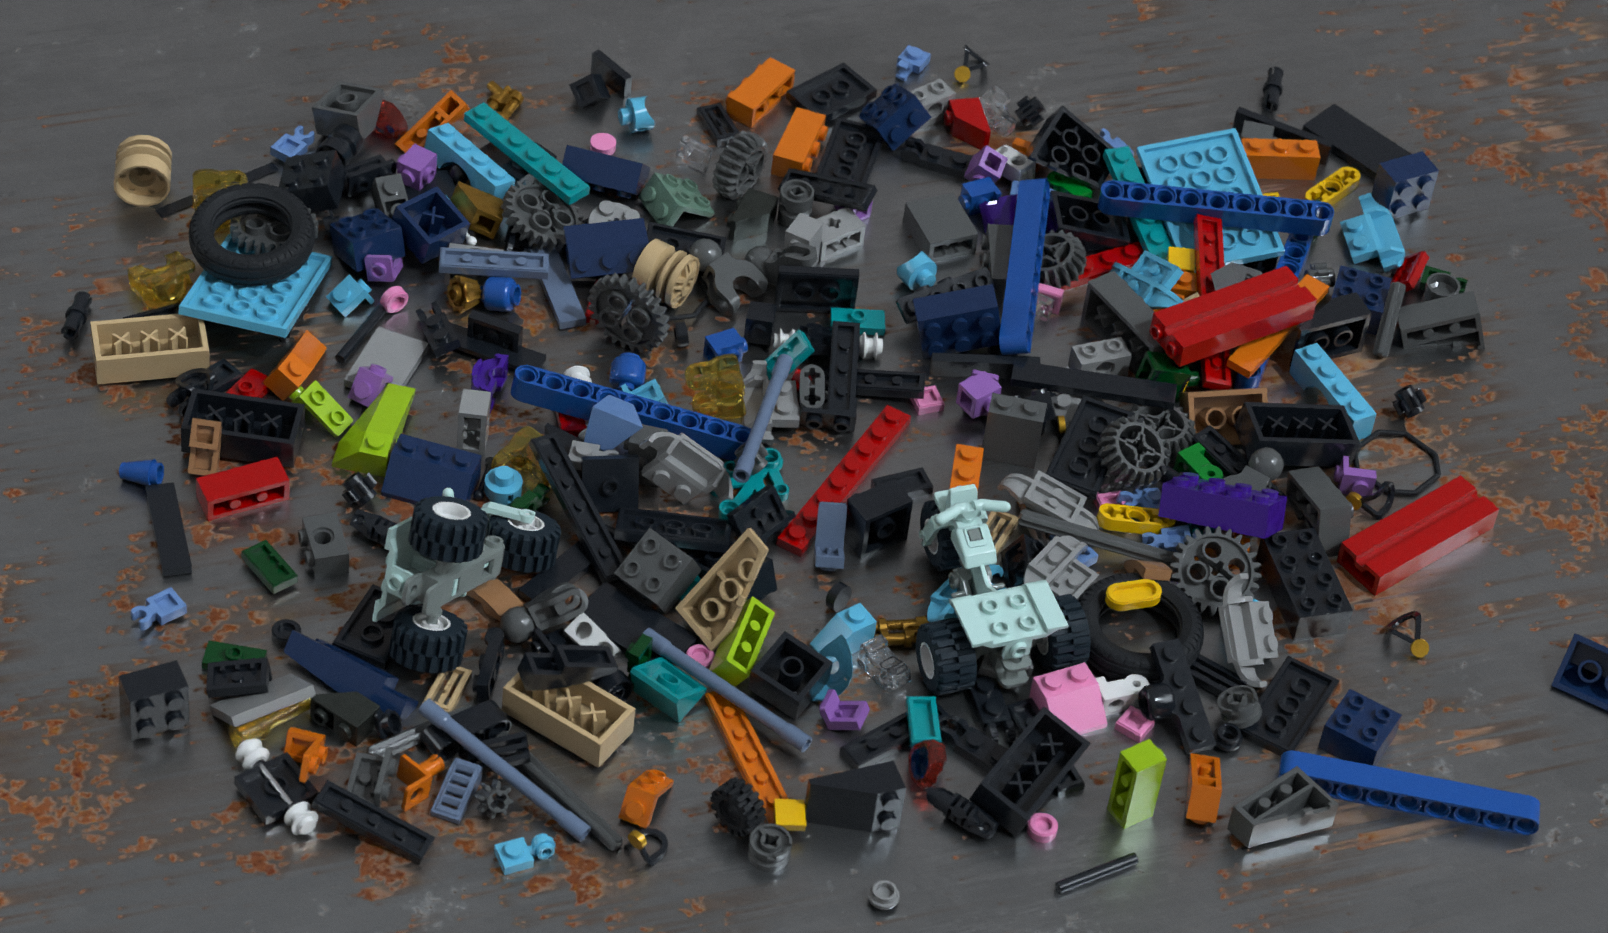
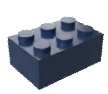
M993 284L913 299L923 359L931 358L932 353H958L999 345L1001 324Z

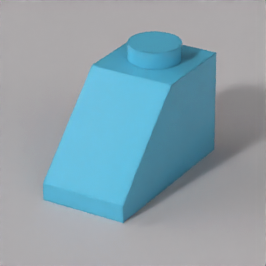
M858 603L836 613L812 640L809 647L819 652L842 634L849 644L852 655L873 645L877 621L861 603ZM832 656L826 657L833 663L837 661V659Z

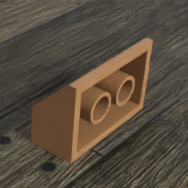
M1267 388L1179 392V406L1183 407L1184 413H1188V419L1195 421V433L1197 434L1211 425L1231 445L1241 444L1234 424L1244 402L1268 403Z

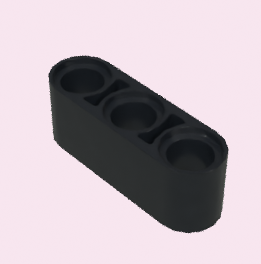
M494 700L484 701L451 716L452 719L480 741L495 738L502 731H509L511 729V721ZM433 724L428 726L421 735V740L431 754H437L438 758L441 757L444 762L468 752L466 748Z

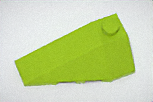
M388 383L339 441L332 461V467L355 472L359 471L365 474L369 472L371 475L385 478L391 452L400 434H402L416 389Z

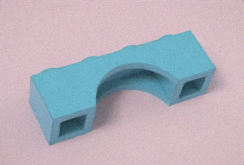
M449 123L428 129L424 148L437 154V167L439 169L456 163L465 171L472 187L500 199H503L511 185L514 186L515 179Z
M1315 343L1296 349L1289 374L1303 390L1316 387L1323 393L1329 405L1345 406L1359 440L1371 435L1377 413L1320 345Z

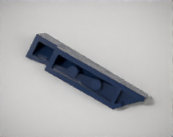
M292 630L284 648V653L338 693L357 691L378 704L383 712L387 709L396 711L402 723L417 707L419 701L394 690L399 680L398 677L318 638L313 640L298 631Z

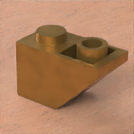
M458 181L450 199L451 202L471 223L470 230L494 239L503 220L501 215L504 211L501 208L502 199Z

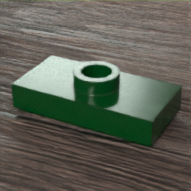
M267 540L241 551V558L273 594L298 583V575Z
M209 640L202 659V669L208 670V663L264 658L267 657V650Z

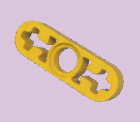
M1342 167L1307 190L1304 200L1320 199V201L1332 206L1358 188L1361 177L1360 172L1353 167ZM1326 188H1333L1338 192H1330Z
M1110 503L1102 504L1096 515L1099 526L1105 530L1137 534L1152 532L1158 535L1161 534V528L1174 527L1176 520L1159 517V509Z

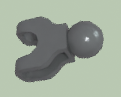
M703 238L694 242L690 247L689 254L699 258V271L704 272L702 279L708 286L707 296L709 302L724 316H731L739 309L740 297L734 289H740L750 297H758L767 290L765 276L752 262L735 259L728 252L722 255L721 248L713 240Z
M799 242L791 243L785 249L776 248L774 251L766 246H756L749 250L744 260L752 262L765 276L768 283L776 285L778 265L812 267L818 259L815 247Z
M1264 447L1257 449L1251 455L1248 466H1245L1241 473L1224 478L1225 484L1233 486L1236 483L1249 484L1252 486V490L1257 491L1271 489V481L1275 480L1282 473L1284 467L1283 458L1273 448Z
M569 582L557 584L523 604L524 607L516 606L508 609L502 615L499 627L504 631V638L512 643L526 642L532 637L534 629L540 628L543 631L549 627L567 622L585 612L588 608V597L584 591ZM572 595L571 600L565 603V600Z

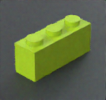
M753 596L745 601L733 630L719 644L709 670L734 687L748 678L775 612Z
M1150 739L1121 751L1107 810L1123 829L1144 821L1154 814L1167 759L1164 752L1157 748Z

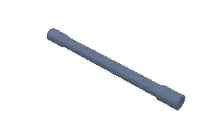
M787 354L779 355L773 367L767 390L742 455L739 457L733 472V478L737 482L745 483L750 478L768 423L784 381L787 379L793 364L792 358Z
M647 628L643 632V634L653 638L652 651L659 656L667 658L777 733L784 741L802 753L809 748L812 737L791 723H787L672 645L669 640L653 629Z
M430 698L423 702L418 710L419 714L434 726L446 732L557 821L560 827L579 842L586 838L591 831L589 825L574 813L562 807L452 719L449 713Z

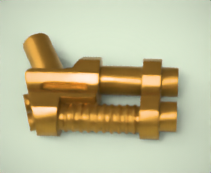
M493 80L487 84V89L493 93L488 98L487 105L508 121L516 108L521 106L524 97L519 91L512 89L509 85L502 89Z
M915 616L914 619L906 620L878 618L874 646H880L881 649H888L890 645H904L905 648L912 647L916 643L919 626L929 623L925 616ZM888 630H889V631H891V630H892V631H894V630H895V631L901 630L902 632H901V633H891V634H889Z

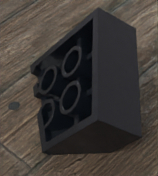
M1062 105L1047 118L1025 153L1027 159L1099 190L1110 173L1103 158V153L1105 149H1112L1114 147Z

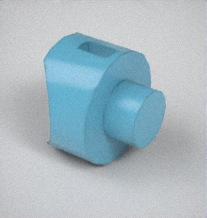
M647 96L627 98L625 108L618 109L620 125H628L632 133L650 131L654 128L655 121L651 118L645 107Z
M923 251L913 259L897 267L898 278L913 291L925 285L931 287L936 282L937 265Z
M499 466L486 474L484 491L491 502L510 506L515 498L521 497L523 479L521 474L515 469L508 466Z

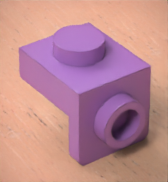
M366 255L365 266L368 281L394 282L403 268L402 257L392 260L390 255Z
M377 364L359 367L348 398L369 407L381 393L385 383H392L394 377L386 374L387 369Z
M1343 456L1341 465H1336L1334 471V482H1338V489H1340L1341 493L1349 494L1350 492H1356L1363 497L1373 493L1377 479L1376 471L1349 467V456Z
M829 689L820 703L819 710L828 730H860L870 708L866 701H840L835 689Z

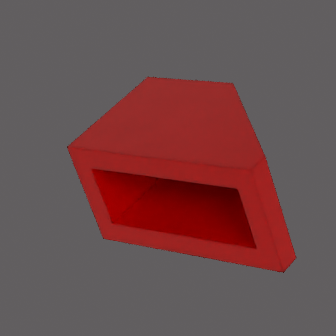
M980 99L949 100L948 110L944 111V123L946 126H949L952 136L980 150L986 145L989 146L991 130Z

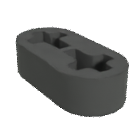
M807 365L802 368L799 377L800 410L802 407L823 409L825 400L824 371L817 365ZM810 375L814 376V385H810V379L808 378ZM809 395H814L815 405H809Z

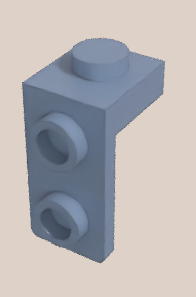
M819 502L814 562L815 567H820L824 571L844 569L845 557L843 546L847 516L846 503Z

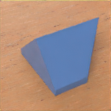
M612 395L606 396L592 407L584 442L600 445V451L603 452L612 450L643 428L635 406Z

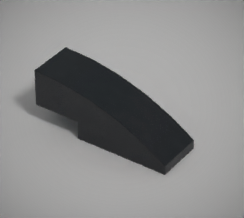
M556 645L552 653L525 652L517 670L525 690L533 691L564 688L589 682L616 672L618 666L609 646Z

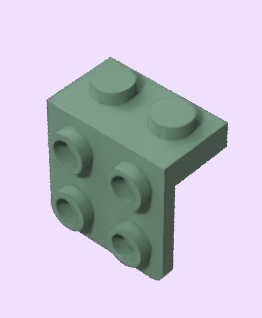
M654 172L638 196L654 220L659 224L674 226L683 211L710 218L715 213L710 206V201L702 196L698 190V185L693 180L676 178L671 174L664 175Z

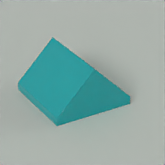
M663 657L632 667L630 671L631 681L634 684L633 692L678 723H680L707 690L705 686Z

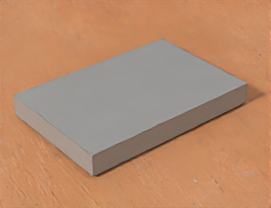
M378 326L344 378V386L351 388L359 367L371 366V364H377L386 368V374L394 377L391 384L406 386L426 355L429 343Z
M288 674L270 681L268 692L234 695L209 706L212 715L237 727L311 698L316 693L313 684Z

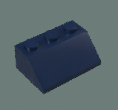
M570 145L566 146L562 165L581 180L591 184L590 189L606 193L607 188L617 190L616 196L631 199L632 194L639 196L650 172V167L643 163Z
M644 218L563 226L570 280L602 277L606 274L612 276L614 273L618 275L633 273L640 254L649 244Z
M400 434L391 452L381 496L415 505L423 498L442 496L445 488H451L455 498L470 502L480 480L482 455Z
M1574 633L1551 686L1608 711V647Z

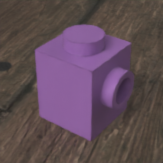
M414 144L404 155H401L396 162L397 174L401 173L404 185L420 191L427 183H431L436 174L437 154Z
M986 145L971 158L964 178L969 181H975L990 177L995 183L1000 179L1008 158Z
M983 371L959 383L956 403L974 419L989 411L992 393L1001 394L1002 387L995 379Z

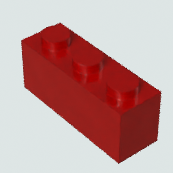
M274 457L196 478V498L207 521H212L290 500V480L279 458Z

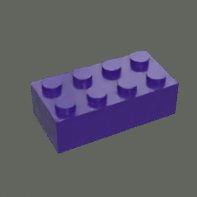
M1184 472L1182 475L1173 477L1172 480L1163 483L1158 516L1209 526L1211 528L1220 526L1221 530L1228 531L1231 529L1234 533L1265 539L1283 529L1287 497L1278 495L1279 492L1273 489L1257 491L1252 490V486L1249 484L1236 483L1233 486L1225 484L1226 481L1224 479L1209 478V480L1199 479V475L1196 473Z

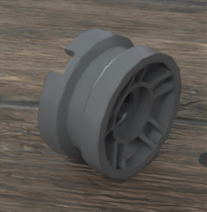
M1233 686L1223 691L1217 698L1218 709L1221 712L1224 724L1230 723L1242 729L1252 726L1262 716L1257 693L1250 686Z
M763 824L756 827L750 835L748 859L751 864L765 872L782 870L790 860L792 848L790 833L782 826L776 824Z

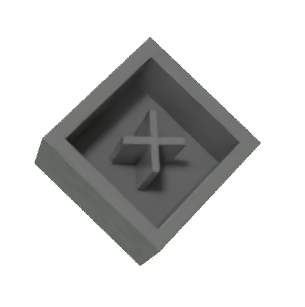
M649 528L614 574L625 586L667 615L702 569L693 558Z

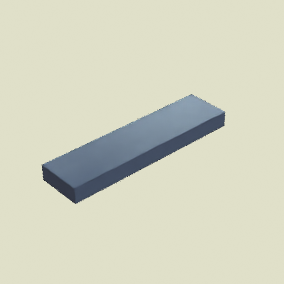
M440 247L439 273L548 279L549 254Z
M543 247L542 250L538 248L530 249V253L549 254L548 279L539 280L559 329L586 325L585 314L559 252L554 248L550 253L546 247Z

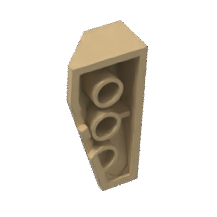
M748 528L675 607L711 651H714L733 630L769 550L751 528Z

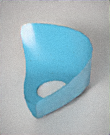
M842 634L818 652L824 657L832 656L836 658L839 662V669L835 674H830L829 681L812 701H823L829 689H835L837 695H840L850 683L853 670L852 656L849 644Z

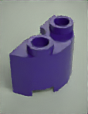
M1018 194L998 197L999 200L985 201L979 204L985 234L988 224L1014 225Z
M495 354L494 358L483 362L482 359H479L473 366L471 390L491 392L490 413L496 403V398L492 397L493 393L501 391L507 380L509 355Z

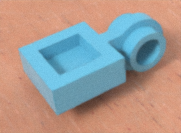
M542 833L536 835L531 840L530 846H527L524 837L495 844L494 854L504 875L533 868V857L537 856L542 860L551 857L555 852L556 845L552 837Z

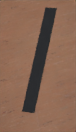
M271 162L165 205L155 211L163 218L204 201L220 189L236 184L249 183L279 169Z

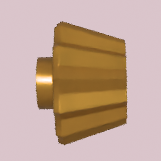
M455 275L453 279H450V284L447 286V297L449 305L453 307L455 312L463 313L480 303L482 291L477 280Z

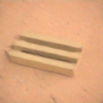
M991 511L986 522L989 529L997 516L1001 517L991 533L993 543L1006 522L1010 521L995 544L996 556L998 557L1017 527L1018 517L1007 512Z
M459 666L451 671L453 674L447 682L438 702L435 703L446 712L454 710L472 678V670ZM449 671L438 673L424 701L428 698L432 701L435 699ZM460 674L463 675L455 691L453 692L448 704L444 705L454 685L456 684Z

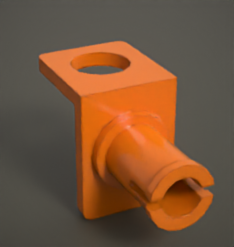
M406 754L400 756L397 777L408 786L404 791L401 806L403 811L406 812L429 797L433 776L445 769L444 761L441 757L438 758L437 754L431 755L419 764ZM414 792L418 793L413 799H411V796Z

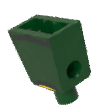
M1146 351L1135 378L1177 384L1175 403L1179 402V392H1185L1186 387H1198L1200 382L1199 373L1197 371H1190L1188 365L1179 367L1166 353Z

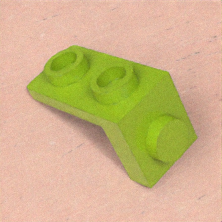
M316 380L305 389L300 385L289 396L292 403L305 404L310 413L335 438L353 422V418Z

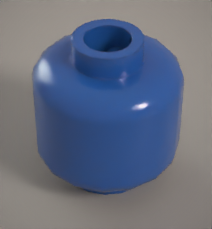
M492 276L480 287L482 291L480 301L491 312H510L520 304L521 288L511 277Z
M625 352L620 354L611 363L610 385L620 391H623L621 386L625 383L630 391L644 385L647 369L645 362L635 353Z

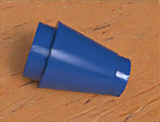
M155 459L122 462L119 467L120 479L144 486L161 484L164 478V466Z

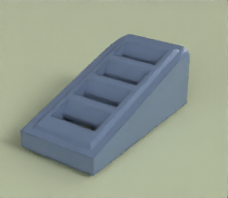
M455 758L444 779L430 815L459 824L482 781V767L478 764ZM454 783L466 786L467 788L455 785ZM448 794H452V795L461 797L462 799L457 798V797H454V796H451V795H448ZM446 803L458 808L457 810L443 806V804Z

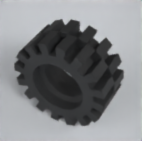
M738 777L730 778L711 793L710 801L713 803L711 804L712 810H716L714 814L716 819L720 818L722 820L720 824L723 827L726 825L728 832L732 833L734 831L735 836L741 835L743 837L763 823L766 819L764 815L766 808L761 807L764 805L762 799H758L757 796L760 794L757 790L753 792V786L750 783L746 785L745 780L742 778L739 780Z

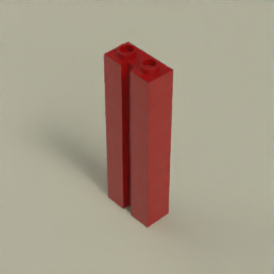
M1287 266L1154 312L1149 332L1152 338L1166 351L1168 357L1172 358L1181 367L1311 320L1314 315L1317 299L1305 286L1300 287L1298 285L1299 279Z
M1460 475L1343 541L1336 561L1376 596L1491 530L1494 527L1499 508L1485 496L1479 498L1476 488Z

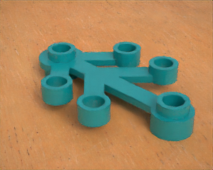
M765 448L768 451V455L765 457L768 464L757 474L750 475L749 480L745 483L737 482L733 478L734 471L729 469H735L734 461L724 463L723 466L730 476L733 489L740 487L742 489L733 500H724L720 503L719 519L729 520L727 517L728 513L749 499L754 491L757 493L764 488L763 480L767 474L775 486L781 501L783 502L788 499L790 489L784 483L780 474V470L783 467V458L778 450ZM714 490L710 492L711 495L718 497Z

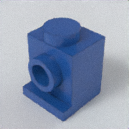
M987 177L963 183L958 201L966 214L972 216L981 213L979 204L985 201H997L1002 193L992 179Z
M735 328L705 336L703 357L715 374L720 372L721 367L741 362L743 353L748 351L745 338L741 337Z

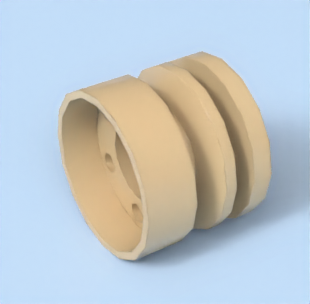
M150 135L128 137L119 144L115 159L114 190L120 199L128 204L140 207L156 205L166 199L170 192L172 152L169 146L161 139Z
M654 239L649 242L640 254L634 267L632 278L636 277L638 285H641L643 282L646 283L645 289L647 291L654 290L652 296L661 298V303H666L667 306L676 309L684 303L695 285L700 267L699 258L690 254L687 255L682 250L676 252L674 246L659 239Z

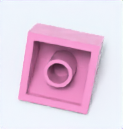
M1086 663L1033 677L1029 698L1032 697L1039 710L1043 707L1047 708L1079 735L1107 727L1099 683Z

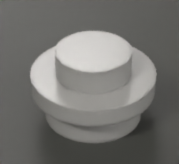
M881 880L870 888L869 901L878 909H892L899 902V891L894 883Z

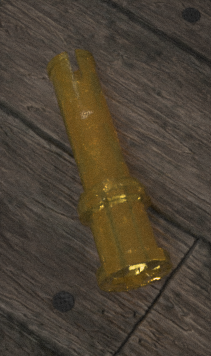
M310 698L240 726L234 727L230 725L228 732L233 744L238 748L247 739H264L268 737L271 729L309 710Z

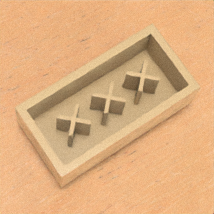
M170 314L90 322L91 347L97 385L174 378L192 369L210 367L209 346L205 323L202 319Z
M517 673L503 687V712L598 768L633 732L636 708L591 682L557 689L526 691L521 677Z

